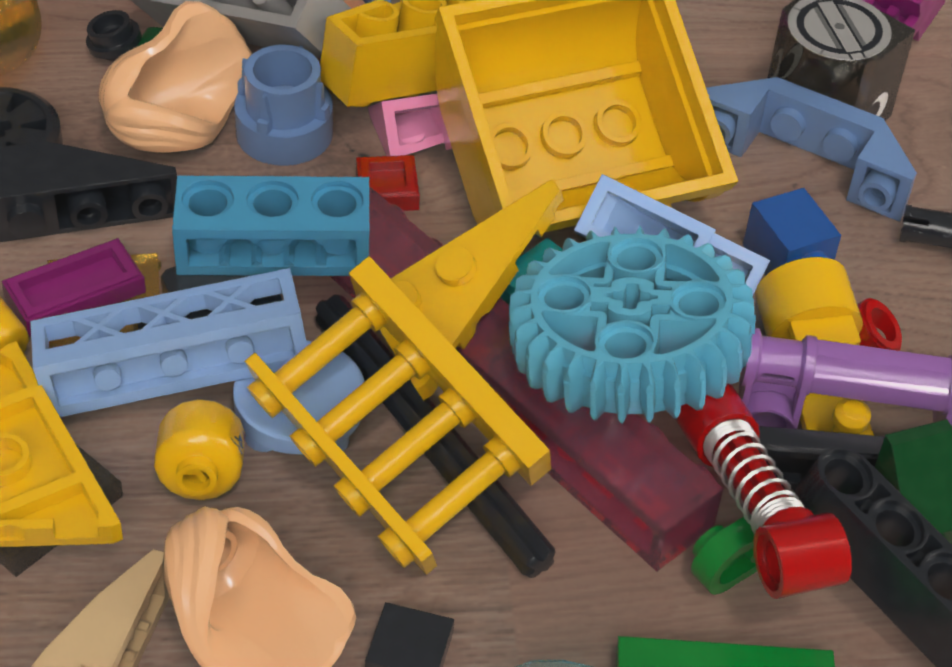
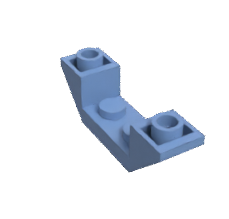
M779 77L706 87L729 153L742 157L758 133L761 132L853 169L854 173L846 200L896 221H901L917 172L882 117Z

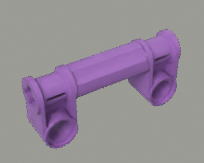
M755 328V334H752V353L746 367L742 368L739 396L759 426L797 429L804 400L809 393L933 410V423L948 419L952 426V355L946 358L818 340L816 336L806 335L802 341L763 336L760 328Z

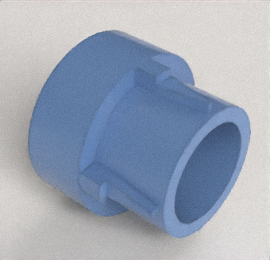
M285 44L264 47L253 53L248 59L243 58L242 78L237 83L238 94L234 103L236 138L242 150L258 161L280 166L305 163L321 155L328 148L333 137V101L330 93L321 82V66L318 59L301 45L298 47Z

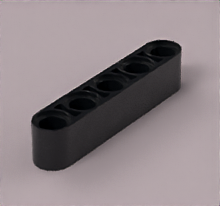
M840 446L825 449L793 492L799 497L804 507L811 510L814 515L829 512L839 519L846 532L851 550V580L936 667H952V544L858 452Z

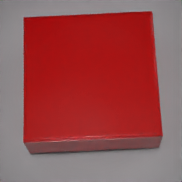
M414 155L356 157V177H369V213L419 210L420 194Z

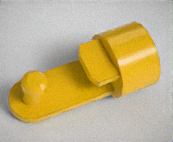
M824 257L794 260L769 272L757 285L755 299L766 336L802 341L806 335L816 336L818 340L853 345L860 344L859 333L862 329L863 321L846 269L840 262ZM814 393L806 395L800 415L803 430L874 436L870 424L871 411L863 400Z

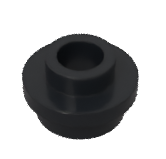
M121 10L103 12L95 16L87 25V48L92 56L100 59L115 61L122 54L134 49L142 38L138 23L130 19L129 15Z

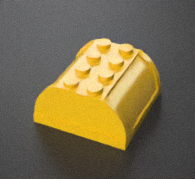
M474 0L438 8L435 15L437 24L435 75L439 107L477 225L552 178L561 189L564 201L558 205L555 211V219L546 232L577 225L602 174L665 205L685 200L699 202L716 198L725 191L731 190L738 183L676 0Z

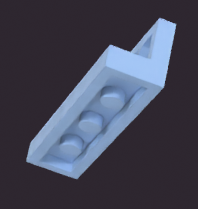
M290 268L30 321L34 374L38 386L42 385L60 417L251 378L252 375L244 361L254 352L274 373L307 346L301 311ZM277 294H282L283 300L258 306L250 304L254 299ZM204 309L212 311L205 317L185 318L190 312ZM141 322L147 324L141 330L127 333L120 332L126 325ZM73 336L81 337L73 344L49 348V341Z

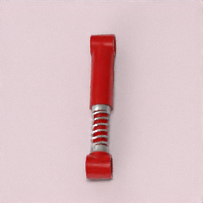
M726 384L722 398L716 399L706 395L702 410L697 411L688 404L681 405V412L675 420L701 461L706 465L714 467L716 473L721 477L722 483L729 490V494L736 501L737 507L743 512L745 520L751 525L752 531L755 534L753 539L755 564L766 592L772 598L780 599L847 583L852 573V557L847 535L842 524L833 513L826 512L814 515L811 510L804 507L795 492L791 491V485L787 480L783 479V473L779 468L775 467V461L771 456H768L767 449L760 444L759 425L731 384Z

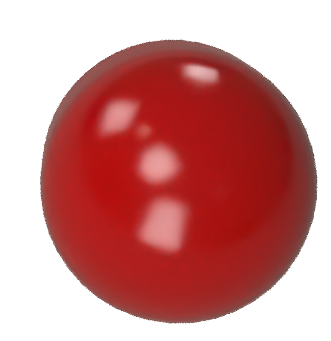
M867 298L858 303L863 321V326L859 333L861 340L859 345L900 351L902 345L901 329L889 308L873 298ZM876 328L884 333L886 339L880 335Z

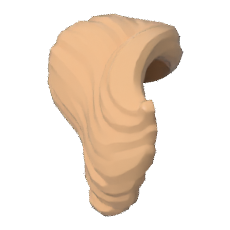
M185 1L173 10L162 31L151 41L119 56L108 67L99 88V102L111 133L125 145L140 151L153 153L195 150L212 143L224 127L234 106L235 98L238 94L237 83L242 78L243 58L248 59L252 55L236 25L229 18L205 3Z
M204 506L196 512L185 516L182 521L173 525L167 533L164 547V582L182 636L201 667H332L335 664L355 625L356 614L354 605L340 587L313 575L297 563L284 548L270 524L261 516L241 507L225 508L219 511L218 509Z

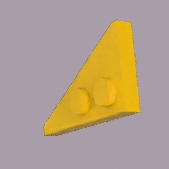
M553 178L390 279L454 348L458 346L465 349L476 333V325L479 319L492 310L519 271L515 263L532 237L535 234L542 237L555 219V211L558 205L564 201L561 189ZM383 326L380 331L396 356L394 348L400 343ZM428 374L420 380L415 376L410 379L423 401L431 397L438 388V385Z

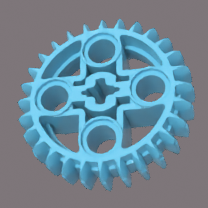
M639 226L636 234H620L617 228L614 227L611 235L598 237L590 230L586 236V241L578 243L568 237L564 241L562 252L547 248L544 251L542 262L533 260L528 263L527 274L516 279L515 292L510 295L509 338L518 371L526 374L529 387L533 389L543 388L547 402L553 403L565 397V407L568 413H574L584 406L590 408V415L594 421H597L604 412L616 413L621 424H623L627 414H643L650 424L654 417V412L666 410L674 419H677L681 412V405L688 404L697 411L702 410L706 395L716 399L722 398L726 384L733 385L739 382L742 368L746 367L751 356L752 334H755L756 315H754L752 288L746 285L744 272L732 268L731 257L727 255L715 257L713 245L709 243L695 248L693 239L689 234H686L679 240L669 238V233L665 228L658 235L644 234L643 229Z

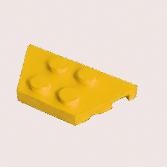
M17 341L7 344L0 350V547L114 544L123 540L122 526L119 518L42 385H38L34 371Z

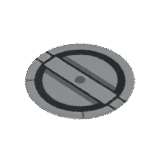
M801 0L793 6L788 15V27L793 37L806 49L831 59H866L883 51L891 39V27L886 17L877 8L863 0Z

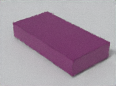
M119 238L1 281L4 297L17 318L24 325L29 337H31L30 321L116 304L146 293L145 277Z

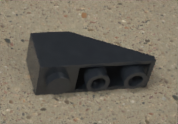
M48 141L0 147V242L173 218L177 183L176 168Z

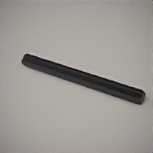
M334 294L328 300H321L317 304L316 311L318 314L316 322L323 331H326L353 307L345 297ZM371 328L343 351L357 364L364 381L394 358ZM408 380L382 402L406 432L436 408L429 398L423 401L411 380ZM455 428L424 453L449 484L479 459ZM498 480L493 482L467 505L523 575L534 578L542 571H547L554 564L553 557L556 553L554 546Z

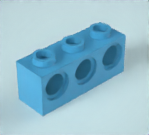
M177 176L172 226L176 274L253 276L290 268L292 276H349V272L369 256V177Z

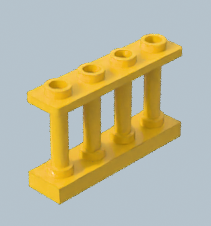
M368 256L349 272L356 297L351 300L353 308L275 373L254 352L244 361L254 378V381L246 388L271 418H274L282 411L293 423L297 430L289 435V437L314 467H317L325 460L341 479L333 487L358 517H361L369 510L381 523L385 530L377 537L392 557L403 568H406L414 561L427 575L437 567L433 553L424 542L503 474L510 478L518 472L532 486L551 470L550 450L375 261ZM384 326L400 343L394 348L396 356L321 419L316 421L292 393L370 328L377 332ZM428 374L444 391L438 396L440 404L360 471L335 442L413 376L420 380ZM472 422L489 440L483 445L486 453L409 519L404 521L379 491L458 424L465 428Z

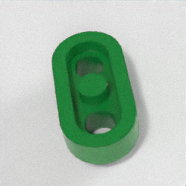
M744 516L727 527L722 525L712 527L698 539L693 547L692 554L695 558L691 564V573L713 595L727 591L757 572L753 551L755 534Z

